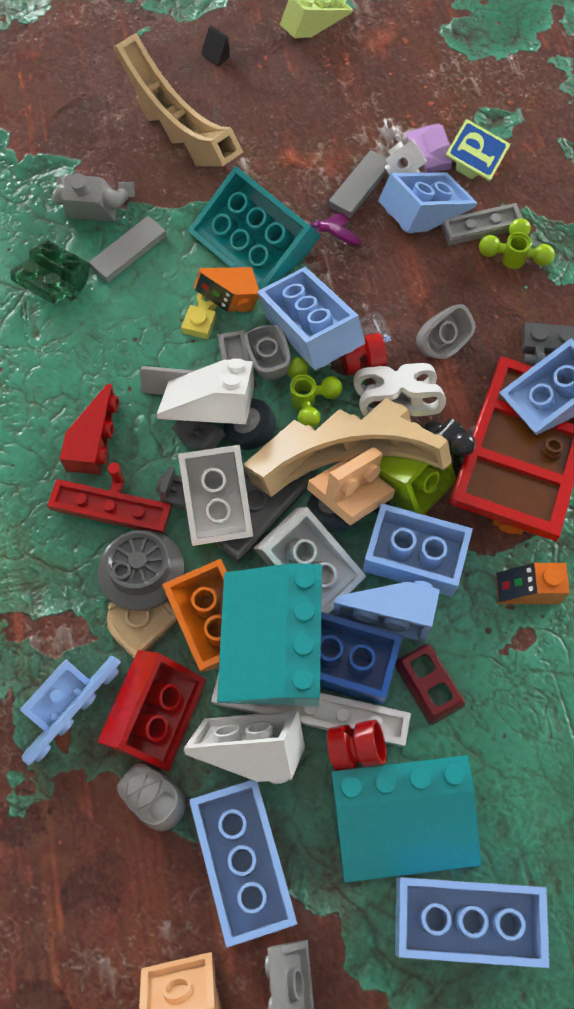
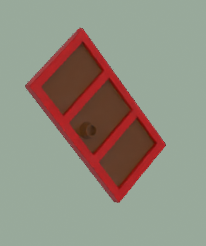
M500 357L472 434L476 441L475 450L463 459L449 503L458 508L557 542L561 534L574 485V417L535 435L499 393L533 366L506 357Z

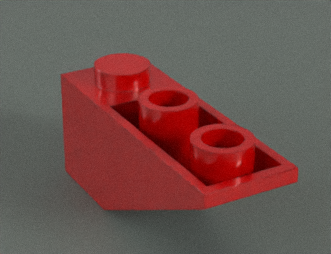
M106 384L65 432L60 461L67 472L101 475L102 466L107 464L109 456L107 442L108 438L111 439L114 433L113 413H117L119 409V397L115 395L112 384Z

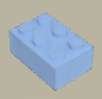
M381 503L365 557L363 572L401 583L425 581L432 584V588L440 589L439 594L453 597L459 586L473 528Z

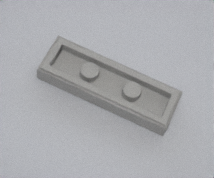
M370 150L331 197L328 207L351 218L386 175L387 170L385 166L388 164L385 160L386 157Z
M517 203L449 218L441 224V228L448 246L481 239L487 235L508 233L512 221L523 217Z
M147 216L89 261L90 268L109 283L166 238V230Z

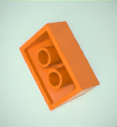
M221 559L162 584L200 672L219 669L224 572H227Z

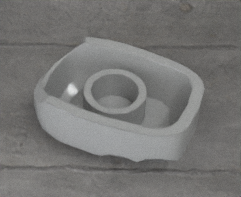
M462 304L453 305L433 316L421 327L416 336V345L423 356L446 359L458 352L474 334L476 327L468 308Z
M279 325L260 326L244 334L247 353L250 360L253 361V367L262 379L266 381L277 380L287 375L291 357L285 334Z
M143 763L135 764L119 781L117 791L123 802L142 823L156 832H163L174 828L184 816L186 797L174 782L155 768Z

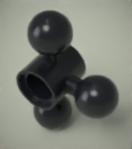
M451 418L444 424L439 421H430L424 426V429L434 434H440L448 440L450 455L454 453V463L458 468H461L464 457L472 454L475 450V438Z

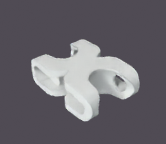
M427 363L405 364L400 366L398 371H394L386 366L365 367L359 369L353 379L355 390L361 396L359 406L364 417L374 409L368 407L372 401L382 402L385 398L404 405L409 410L410 416L435 415L440 413L446 404V397L442 388L435 385L437 374L434 368ZM421 374L428 375L424 381H416L417 377ZM367 378H372L376 382V384L363 385L361 383ZM432 396L437 397V400L430 404L422 400Z

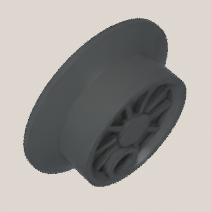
M150 530L127 532L111 542L103 552L98 564V582L105 596L121 608L133 611L153 609L169 600L162 584L184 575L183 556L175 542L162 533Z

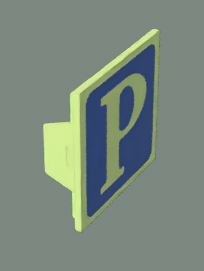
M466 119L445 156L455 161L456 171L468 178L473 179L479 175L491 181L510 143Z

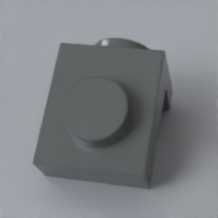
M178 420L173 426L174 432L183 445L194 451L213 449L225 437L221 427L208 422Z
M169 466L166 474L160 475L156 492H159L160 502L169 503L173 508L187 512L182 477L175 474L174 467Z

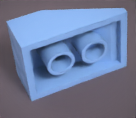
M447 172L390 173L378 200L386 209V212L407 233L427 232L443 224L445 220L459 216L475 208L477 202Z
M572 338L499 392L535 435L574 417V340Z
M414 581L413 583L403 582L340 595L335 598L333 615L399 634L405 639L424 643L433 625L440 589L432 588V584L425 581Z

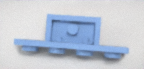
M110 656L90 680L65 659L20 708L21 712L44 730L21 756L23 762L29 766L34 760L39 762L46 756L51 749L49 743L57 734L60 736L65 734L74 723L72 717L80 708L82 710L88 708L95 700L97 695L94 692L102 683L107 685L118 674L119 670L116 667L121 662L116 657Z

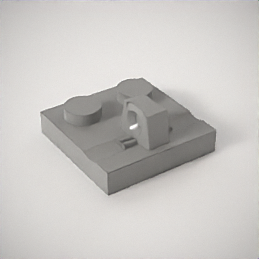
M308 940L293 941L267 947L268 955L265 960V971L269 979L271 993L268 1009H314Z

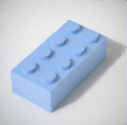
M306 267L257 291L266 319L272 325L280 326L286 340L314 370L324 367L337 358L366 344L358 314Z
M250 780L189 799L226 948L297 925L258 782Z
M396 878L395 955L399 958L549 968L546 887Z

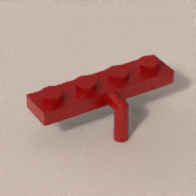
M110 463L107 469L112 478L109 490L56 479L47 504L49 510L136 530L155 531L165 535L173 509L172 505L121 493L125 478L119 464Z

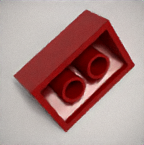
M138 650L97 743L169 772L207 679L160 653Z

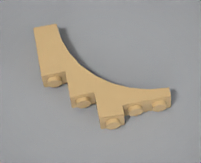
M137 33L113 46L138 94L135 98L147 120H160L171 143H184L196 166H224L243 153L231 127L219 126L208 121L178 95L153 62Z
M385 398L362 420L358 416L350 415L341 409L316 430L309 425L305 426L293 420L243 465L251 484L272 497L290 482L310 471L334 462L356 458L373 447L383 453L382 456L418 460L442 470L452 461L448 440L440 434H434L422 428L418 423L411 422L410 412L404 405Z

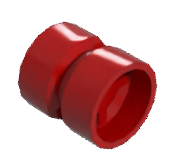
M380 333L364 335L366 344L340 357L346 376L355 375L359 369L365 367L387 365L385 345Z
M378 720L358 722L354 729L348 724L328 729L327 749L330 762L335 771L357 769L358 763H361L363 767L385 764L387 757L386 743Z

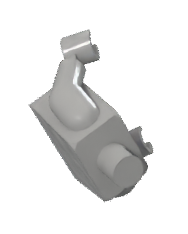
M80 173L65 175V178L57 176L52 199L56 204L63 205L66 218L115 222L116 209L128 197H135L134 181L118 182L119 189L115 191L101 177L84 176Z

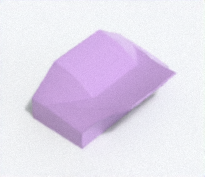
M433 124L405 132L408 141L414 139L427 159V162L423 165L426 173L451 169L452 160L445 156L450 148V143L443 125Z

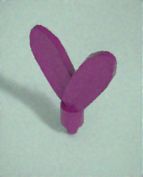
M336 213L326 221L316 220L311 223V227L316 231H328L350 245L357 246L361 243L354 233L343 228L348 221V217L343 213Z

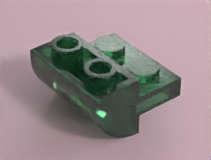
M46 240L29 250V260L11 271V281L52 304H56L63 298L73 301L86 285L90 272V263L55 243Z

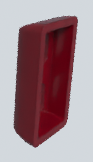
M426 643L396 660V670L430 725H434L465 707V699L431 644ZM426 655L430 658L435 670L420 678L411 667V662ZM443 683L450 691L452 699L441 706H435L428 695V690Z

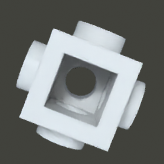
M412 139L405 145L399 142L388 150L390 156L385 159L388 163L385 168L389 175L390 173H421L418 168L424 165L427 159L415 140ZM404 157L408 160V166L401 164V158Z

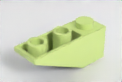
M288 0L280 25L294 38H311L351 14L353 9L346 4V0Z

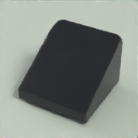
M209 26L202 49V56L216 66H220L230 58L229 37L215 27Z

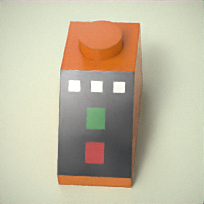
M252 267L199 268L194 283L196 292L227 312L253 311L259 298L257 293L259 288Z
M531 563L495 574L498 604H561L570 594L566 563Z

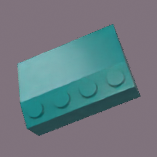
M236 165L188 229V232L231 268L252 267L259 290L278 281L302 261L321 237L308 223Z
M282 564L224 572L217 703L319 706L322 564Z
M468 755L331 772L330 777L344 883L482 866L475 791Z

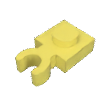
M198 293V307L189 306L181 329L183 334L208 340L217 318L216 311L214 310L218 305L212 301H204L205 297Z

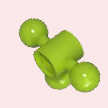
M517 218L512 221L509 226L510 236L506 244L500 243V240L494 235L483 237L479 243V250L483 256L493 257L498 253H503L502 262L505 266L512 269L521 268L525 264L527 257L533 258V261L539 266H547L553 261L555 256L554 249L548 244L538 245L535 249L531 248L532 241L528 236L531 226L524 218Z
M294 357L291 359L290 368L287 373L292 378L290 383V402L296 410H299L298 422L305 426L309 425L314 429L321 420L319 411L313 407L316 402V396L323 395L327 399H335L342 393L343 386L341 381L333 376L324 378L320 385H316L315 380L307 375L309 370L307 362L303 358ZM306 391L308 394L300 395L298 392Z

